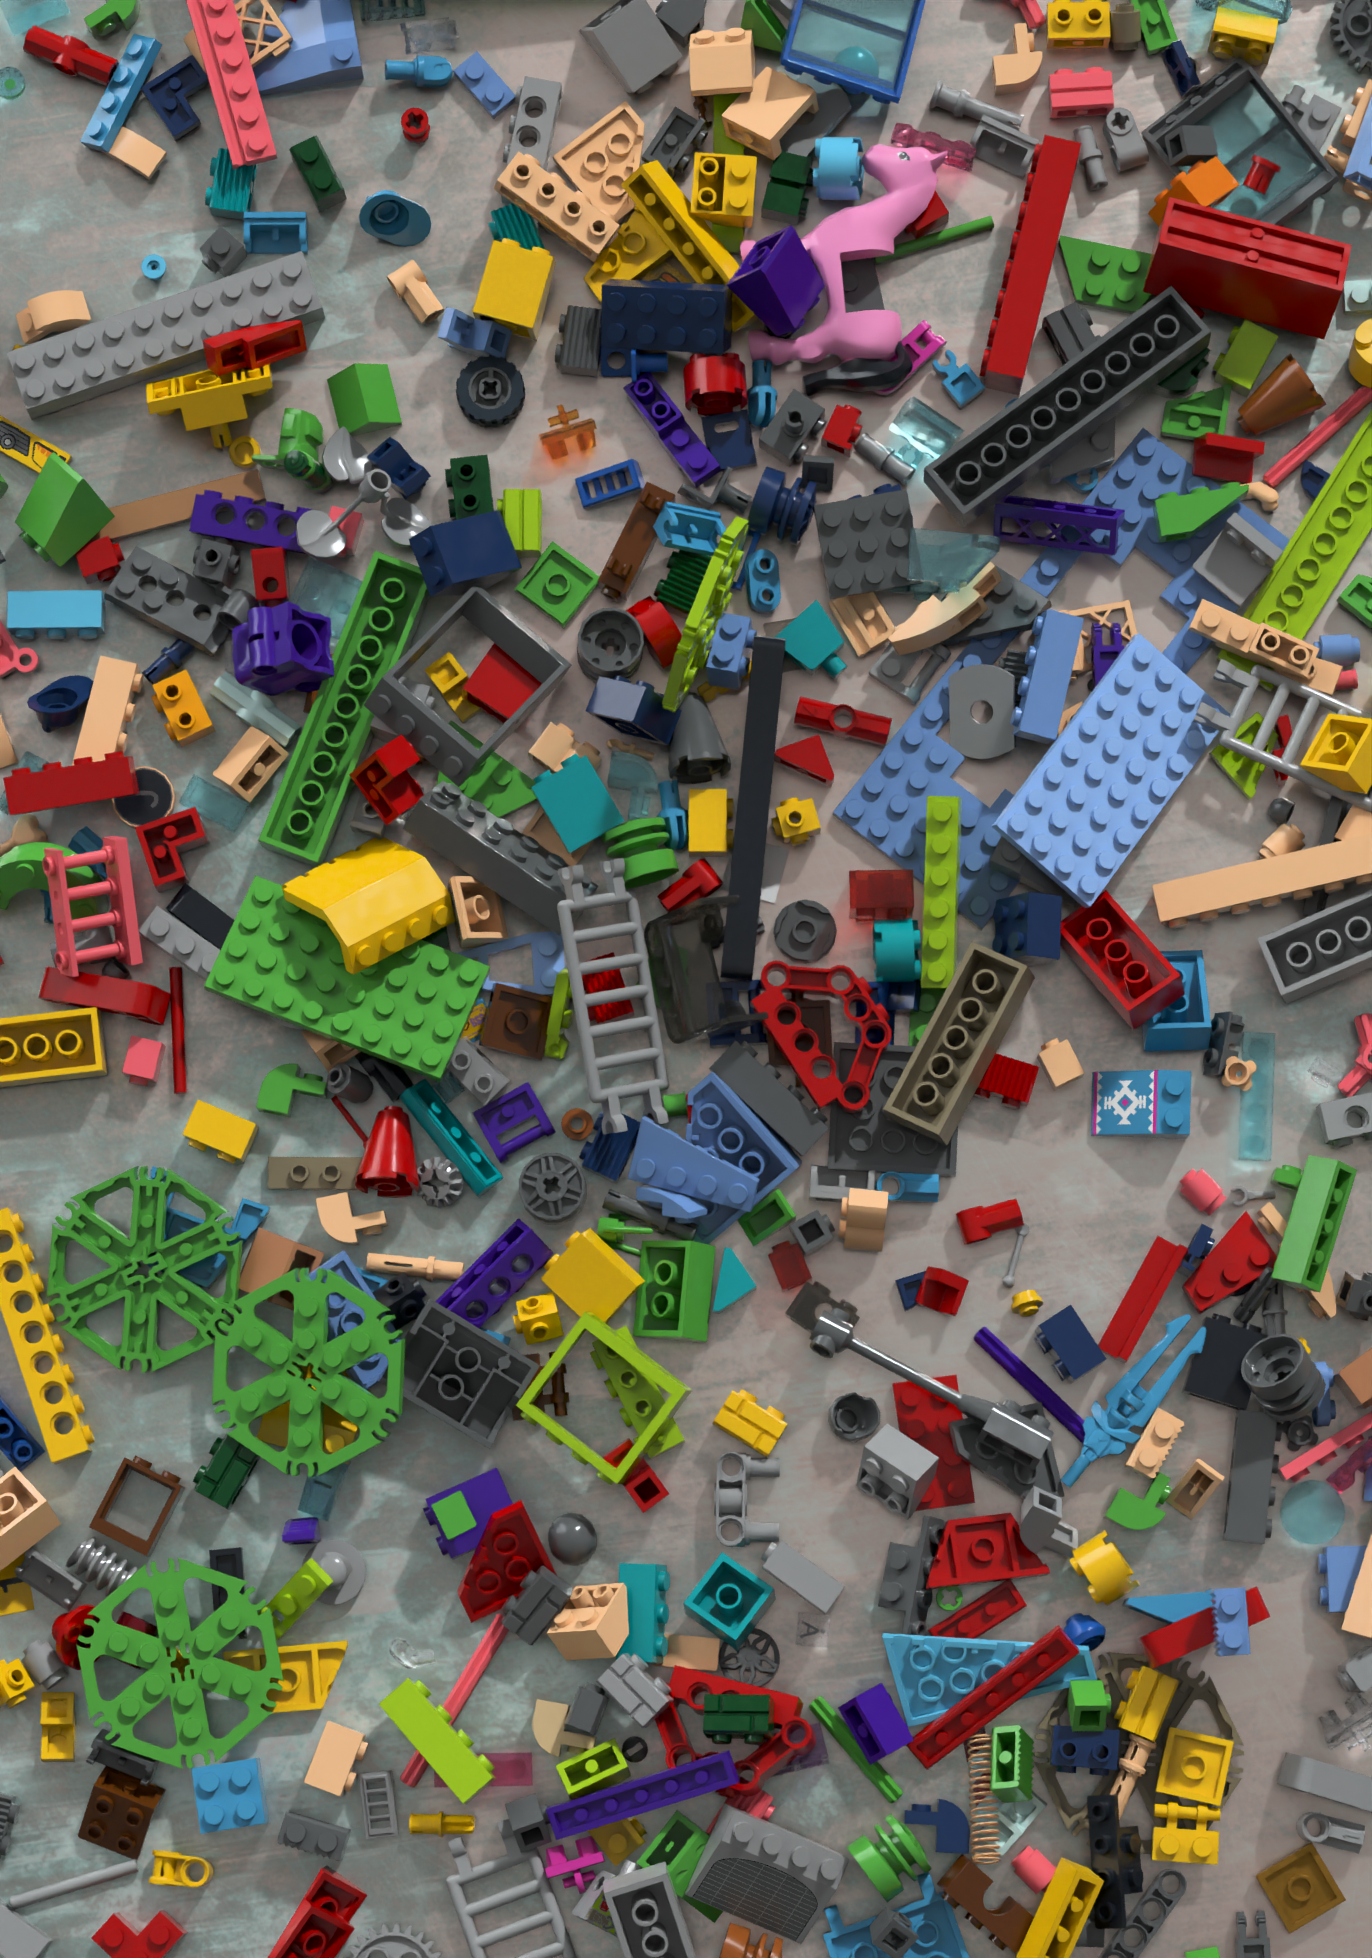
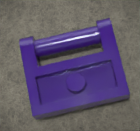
M528 1082L472 1112L500 1164L508 1160V1155L545 1135L549 1137L556 1133ZM534 1116L537 1117L540 1124L508 1142L500 1144L498 1136Z

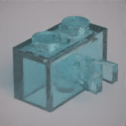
M914 396L904 403L888 428L908 442L899 449L896 454L898 457L902 458L907 450H911L913 447L917 448L914 452L915 459L911 463V466L915 468L922 461L923 453L936 460L955 446L965 431Z

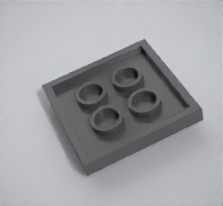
M907 489L814 505V515L830 599L923 583Z

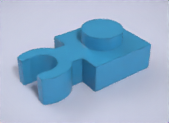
M947 350L945 356L950 361V364L948 366H941L935 359L932 367L937 374L947 377L942 381L941 385L961 409L985 391V386L967 363L958 368L956 356L952 351Z

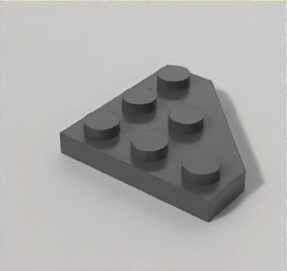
M978 554L950 590L958 587L968 577L970 571L975 566L981 565L986 559ZM996 566L1002 581L983 598L988 609L963 630L940 643L947 647L957 645L959 641L976 638L978 641L1002 636L1003 632L1018 629L1020 632L1032 630L1036 616H1040L1045 610L1050 609L1052 604L1049 599Z
M1042 1402L1021 1406L1022 1410L1019 1414L1031 1420L1033 1415H1040L1045 1418ZM970 1418L948 1423L955 1455L1023 1500L1033 1486L1060 1498L1065 1496L1051 1440L1033 1471L977 1441L976 1439L982 1428Z

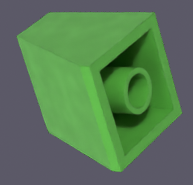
M53 452L45 462L15 523L23 531L19 537L31 549L34 548L35 552L46 563L51 559L61 567L108 524L115 515L86 480Z

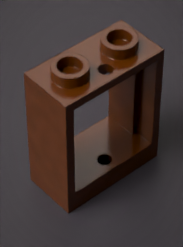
M136 1455L133 1460L124 1457L89 1527L145 1556L151 1557L185 1487L178 1484L181 1479L180 1477L166 1470H163L160 1475L150 1470L152 1463ZM132 1470L172 1490L147 1541L106 1521Z

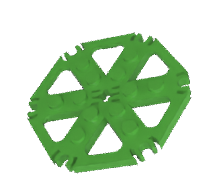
M136 1166L71 1197L80 1205V1208L74 1202L69 1201L65 1203L64 1206L71 1210L72 1217L69 1220L62 1215H58L55 1218L57 1223L66 1226L65 1229L59 1227L57 1223L52 1224L47 1298L60 1293V1297L51 1300L49 1305L50 1307L57 1304L64 1306V1314L56 1318L57 1322H62L69 1318L72 1319L68 1324L60 1326L118 1369H123V1360L126 1357L124 1362L125 1371H131L133 1369V1361L138 1359L142 1363L141 1372L146 1373L150 1369L151 1362V1372H154L215 1343V1338L209 1331L215 1335V1330L219 1329L218 1321L220 1319L225 1320L229 1324L233 1323V1316L224 1312V1310H227L228 1307L238 1308L233 1302L238 1300L243 1240L235 1245H230V1241L238 1239L241 1234L240 1232L233 1233L232 1235L226 1233L225 1226L234 1220L232 1216L225 1217L220 1221L218 1220L219 1216L229 1211L171 1169H166L167 1176L166 1180L163 1181L165 1178L164 1167L157 1168L155 1179H151L147 1173L148 1166H141L139 1169V1180L137 1174L139 1166ZM123 1187L133 1190L130 1237L103 1219L95 1211V1203L98 1199ZM172 1192H179L202 1208L206 1218L203 1224L164 1242L167 1199ZM72 1240L77 1241L112 1267L77 1284L68 1283L65 1279L66 1248L68 1243ZM156 1252V1255L149 1257L150 1254ZM220 1253L227 1259L225 1293L220 1298H214L178 1271L213 1254ZM140 1261H143L144 1264L159 1262L158 1265L153 1266L148 1271L150 1276L148 1278L145 1274H137L132 1277L130 1275L137 1272V1269L141 1267ZM132 1263L133 1266L129 1268L126 1267L127 1265ZM164 1269V1273L160 1275L157 1274V1272ZM140 1281V1284L135 1286L134 1283ZM125 1297L122 1343L114 1346L89 1329L86 1324V1318L91 1312ZM159 1301L197 1328L196 1336L193 1339L167 1351L158 1347L156 1340Z
M295 1268L233 1302L241 1310L228 1307L227 1311L234 1316V1323L229 1325L224 1321H220L218 1324L220 1329L228 1332V1335L224 1334L220 1329L215 1330L212 1405L225 1400V1404L217 1406L214 1411L216 1414L222 1413L225 1410L229 1412V1421L221 1426L225 1429L237 1425L232 1432L226 1433L286 1475H300V1466L304 1463L308 1466V1477L316 1476L317 1472V1476H322L385 1442L375 1432L381 1437L390 1436L391 1433L384 1429L383 1422L385 1419L393 1423H398L400 1420L397 1415L389 1412L390 1409L394 1410L398 1415H402L405 1339H401L393 1344L392 1339H397L403 1334L402 1330L390 1333L387 1329L388 1323L396 1319L395 1315H386L380 1319L381 1315L390 1311V1309L332 1270L326 1269V1278L325 1269L317 1268V1277L312 1281L309 1278V1268H301L300 1272V1268ZM283 1290L290 1291L294 1296L292 1340L255 1315V1308L259 1303ZM337 1292L362 1308L365 1313V1320L361 1325L327 1342L329 1295ZM234 1346H240L276 1371L238 1391H233L227 1384L229 1350ZM382 1353L388 1359L387 1392L384 1397L379 1399L342 1373L376 1354ZM312 1364L314 1366L312 1372L316 1374L317 1378L310 1377L305 1380L303 1378L305 1372L301 1370L300 1366H310ZM290 1401L288 1445L285 1450L279 1452L252 1435L250 1424L257 1418ZM324 1404L356 1424L360 1429L358 1440L333 1454H326L322 1451Z
M168 1558L169 1569L166 1572H159L155 1561H152L150 1568L153 1576L149 1577L146 1571V1564H144L88 1613L98 1617L100 1621L97 1623L90 1618L84 1620L85 1624L94 1628V1633L91 1637L79 1635L78 1640L85 1644L91 1643L90 1648H85L77 1645L90 1720L95 1714L102 1712L103 1716L98 1717L93 1725L98 1727L102 1722H108L112 1727L111 1731L104 1738L110 1740L119 1732L121 1735L111 1745L183 1769L181 1756L186 1755V1765L190 1769L193 1768L192 1757L195 1754L203 1755L205 1765H209L210 1755L207 1751L211 1749L215 1756V1762L218 1761L273 1713V1711H267L260 1706L264 1703L268 1707H276L277 1703L269 1700L266 1694L272 1688L281 1691L282 1686L279 1683L270 1682V1678H278L283 1682L284 1680L270 1606L265 1612L258 1614L257 1610L265 1606L266 1600L263 1599L258 1604H251L249 1602V1595L256 1590L254 1586L248 1587L241 1594L239 1593L240 1590L249 1583L248 1581L178 1558L179 1571H174L175 1563L172 1558ZM189 1578H198L225 1588L228 1593L227 1601L191 1631L183 1589L185 1581ZM146 1588L151 1593L159 1638L115 1623L112 1619L113 1609L136 1589ZM256 1626L260 1629L266 1655V1665L262 1670L254 1671L213 1657L246 1627ZM187 1643L189 1644V1653L186 1651L185 1644ZM177 1645H179L180 1654H182L183 1658H189L190 1664L185 1665V1680L181 1679V1673L178 1672L177 1667H171V1662L176 1660ZM167 1647H169L171 1656L167 1657ZM107 1655L147 1669L113 1700L107 1701L100 1697L94 1670V1661L98 1656ZM191 1669L194 1671V1679H191ZM171 1673H174V1683H172ZM202 1688L244 1702L249 1708L248 1716L223 1738H215L210 1734ZM169 1695L177 1734L175 1746L165 1749L135 1738L133 1735L134 1725Z

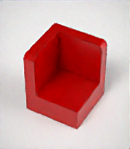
M928 1266L915 1302L938 1313L956 1316L969 1280L945 1269Z

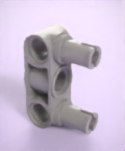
M727 1452L720 1456L716 1466L714 1516H716L717 1539L722 1545L727 1547H745V1545H750V1542H779V1523H750V1519H745V1516H747L746 1480H750V1477H779L780 1458H751V1454ZM729 1458L736 1459L740 1463V1471L735 1476H728L722 1471L723 1462ZM727 1523H734L740 1529V1535L734 1541H727L721 1535V1529Z

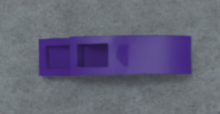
M645 372L637 378V382H631L623 387L626 395L679 470L686 474L696 488L722 471L719 463L687 424L681 411L650 372Z

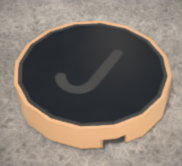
M145 766L135 768L139 794L112 799L115 812L121 821L131 828L169 816L174 810L176 800L174 787L166 775L156 768Z

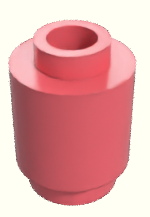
M1192 1168L1179 1181L1183 1185L1179 1191L1200 1212L1204 1211L1208 1216L1227 1199L1222 1193L1223 1189L1202 1168L1197 1172Z
M1029 1845L1010 1863L1015 1868L1014 1873L1035 1894L1041 1890L1044 1893L1046 1892L1056 1870V1867L1038 1849L1033 1850Z

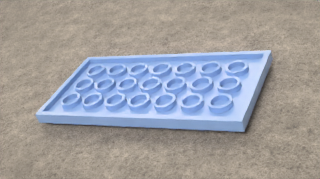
M1140 633L1135 634L991 827L1084 908H1089L1218 734L1219 730L1193 721L1201 702L1228 717L1231 714Z

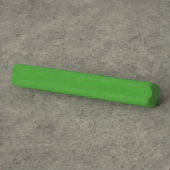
M819 1696L809 1704V1709L887 1801L894 1803L902 1796L903 1791L878 1762L869 1765L849 1727L826 1700Z

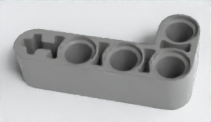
M1286 1752L1278 1785L1372 1813V1777Z

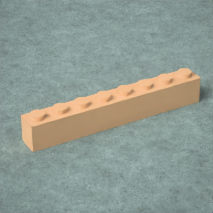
M1372 834L1154 884L1152 887L1160 922L1164 926L1169 925L1170 929L1187 926L1188 920L1199 917L1200 921L1204 922L1219 918V913L1231 910L1232 914L1245 913L1250 911L1251 905L1262 903L1263 907H1270L1281 904V898L1293 896L1294 900L1312 897V891L1325 889L1326 893L1336 892L1344 889L1343 884L1356 881L1357 885L1372 883Z

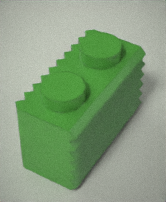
M1019 1725L994 1727L992 1729L990 1791L995 1793L997 1798L1003 1803L1030 1801L1033 1798L1031 1795L1033 1792L1031 1781L1034 1778L1031 1775L1034 1772L1031 1769L1034 1766L1031 1763L1034 1761L1032 1758L1034 1755L1032 1752L1034 1741Z

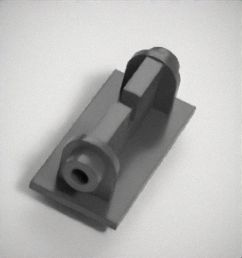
M1231 1011L1215 1013L1211 1021L1209 1047L1203 1058L1205 1066L1203 1075L1218 1074V1077L1222 1078L1225 1075L1226 1060L1231 1056L1238 1058L1239 1052L1230 1050L1229 1044L1240 1046L1245 1025L1242 1023V1016L1233 1015Z

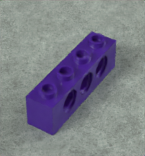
M204 490L203 495L196 494L189 529L191 533L210 537L216 536L231 541L269 548L283 547L286 551L306 554L298 546L296 529L292 535L283 536L279 533L278 526L284 519L293 520L297 525L299 518L305 512L313 509L297 507L296 512L284 510V504L266 501L265 506L254 505V499L243 496H235L234 501L222 499L223 493ZM230 508L233 511L234 517L229 524L223 525L218 523L216 516L220 509ZM258 513L264 516L265 523L261 529L251 530L248 527L247 521L252 514Z
M518 1218L435 1302L480 1328L492 1315L499 1312L502 1305L524 1286L525 1281L536 1270L541 1269L547 1263L548 1258L554 1252L531 1228ZM519 1256L518 1260L512 1264L513 1260ZM496 1279V1282L489 1287L490 1283ZM474 1302L471 1308L467 1309L468 1305Z

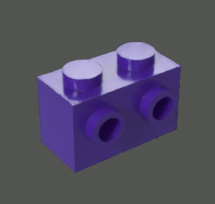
M882 1683L838 1707L869 1765L914 1740L907 1724L903 1721L890 1694Z

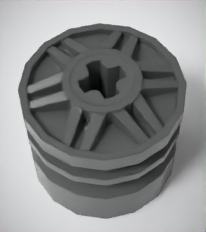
M602 608L591 613L582 622L578 633L577 659L582 672L589 679L597 683L599 676L612 679L614 675L630 680L638 671L644 647L643 630L638 620L627 611L618 608ZM608 646L614 647L612 656L606 655Z
M544 1153L534 1157L523 1168L519 1178V1195L526 1211L535 1220L547 1225H561L573 1220L582 1211L587 1199V1184L581 1168L570 1157L560 1153ZM557 1180L560 1191L558 1193L552 1191L550 1194H546L547 1188L545 1183L547 1181L553 1183Z
M1277 1334L1264 1338L1249 1349L1242 1361L1241 1373L1244 1381L1252 1393L1256 1395L1257 1401L1262 1405L1265 1413L1274 1420L1284 1422L1301 1418L1318 1406L1324 1396L1326 1386L1324 1378L1315 1363L1311 1361L1310 1355L1301 1341L1295 1336Z

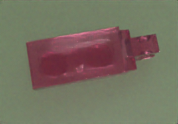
M896 123L891 137V144L902 148L922 147L931 154L947 150V157L942 164L969 172L970 170L972 171L977 148L971 147L965 141H950L942 138L935 132H920L913 129L912 125Z
M1372 1436L1326 1479L1338 1493L1343 1492L1354 1484L1357 1469L1363 1473L1372 1465Z

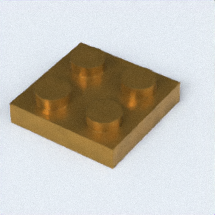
M1312 1842L1255 1875L1288 1933L1294 1932L1346 1901Z

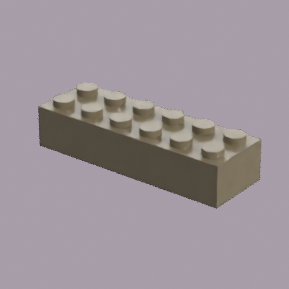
M971 942L883 1108L891 1120L948 1145L1035 979L1027 965L975 942Z

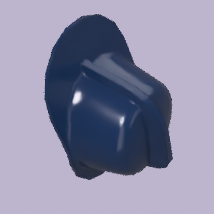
M81 675L63 677L28 699L27 704L30 709L36 712L44 732L50 733L76 722L80 704L90 697L93 680Z

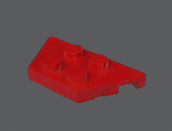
M1011 1513L953 1519L945 1522L926 1582V1590L1045 1576L1050 1571L1046 1563L1043 1564L1037 1554L1030 1551L1024 1545L1020 1536L1019 1524Z

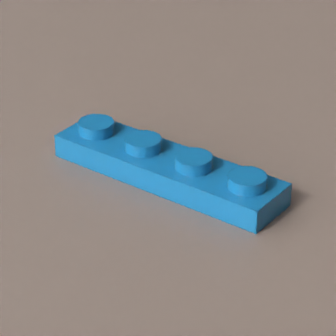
M133 34L80 140L86 147L109 153L162 47V44L156 39Z

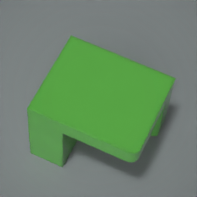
M461 1491L431 1505L449 1541L456 1539L455 1537L477 1525Z

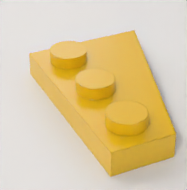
M637 205L629 220L623 223L617 231L618 235L607 249H604L583 278L601 304L602 284L610 279L638 280L673 254L672 250Z

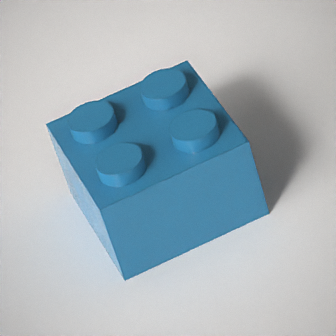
M260 1758L191 1768L201 1834L269 1823Z

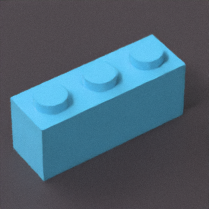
M102 590L8 591L7 629L11 635H15L18 639H33L34 635H47V638L64 639L66 634H78V637L82 639L97 638V634H105L106 599H104Z

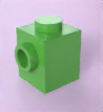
M1070 1680L1067 1709L1072 1731H1105L1106 1716L1111 1712L1110 1694H1105L1102 1680Z

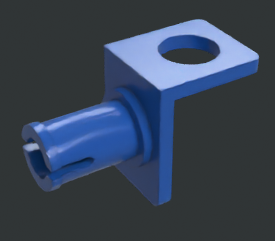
M600 348L602 376H632V382H637V375H640V372L668 373L667 353L639 354V351H636V349ZM615 351L621 352L626 360L624 366L619 369L610 367L607 362L609 354Z

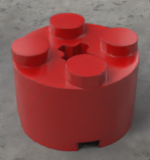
M730 352L708 357L706 354L690 356V363L683 368L685 407L687 410L691 411V407L697 408L699 415L712 416L733 412V407L740 405V409L747 405L745 364L740 361L739 354Z

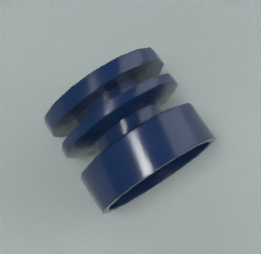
M766 467L749 512L748 530L766 536L774 523L779 525L777 539L782 541L788 528L792 529L789 544L797 546L811 523L814 505L817 503L816 491L818 483L810 481L805 492L801 493L803 478L798 477L791 489L785 487V472Z

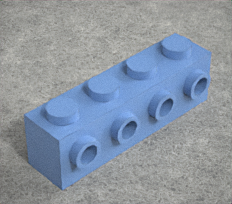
M1047 609L1040 616H1036L1032 627V634L1036 635L1034 644L1029 646L1025 656V664L1029 665L1026 677L1022 676L1017 693L1022 696L1019 707L1014 708L1010 724L1014 726L1012 735L1048 745L1056 740L1084 618L1052 609Z

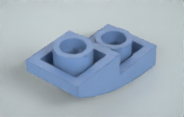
M649 1184L636 1187V1200L649 1201V1206L662 1207V1216L675 1217V1222L692 1223L695 1217L707 1214V1207L692 1196Z

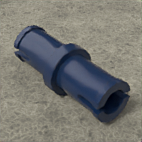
M178 638L169 648L164 647L161 650L162 655L144 670L142 674L152 685L162 681L174 668L179 669L182 666V661L196 647Z

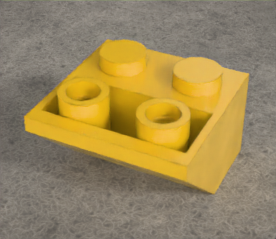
M1217 7L1207 52L1214 53L1216 57L1222 59L1238 58L1240 56L1250 65L1268 64L1275 42L1278 19Z
M695 152L690 214L721 226L752 228L757 156Z

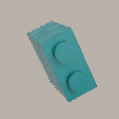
M577 753L562 761L563 769L553 775L550 770H547L535 777L533 780L536 785L530 788L568 853L573 852L625 821L587 756L579 758Z

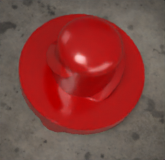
M82 1605L73 1611L71 1610L69 1613L61 1614L56 1618L52 1626V1636L56 1641V1652L60 1661L75 1670H81L77 1645L85 1648H90L91 1643L85 1644L78 1640L79 1635L91 1637L94 1633V1628L85 1624L84 1620L90 1618L97 1623L100 1621L98 1617L88 1614L96 1607L94 1605Z

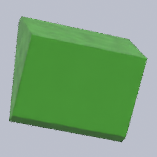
M354 363L327 379L339 429L345 427L352 437L402 425L387 364Z

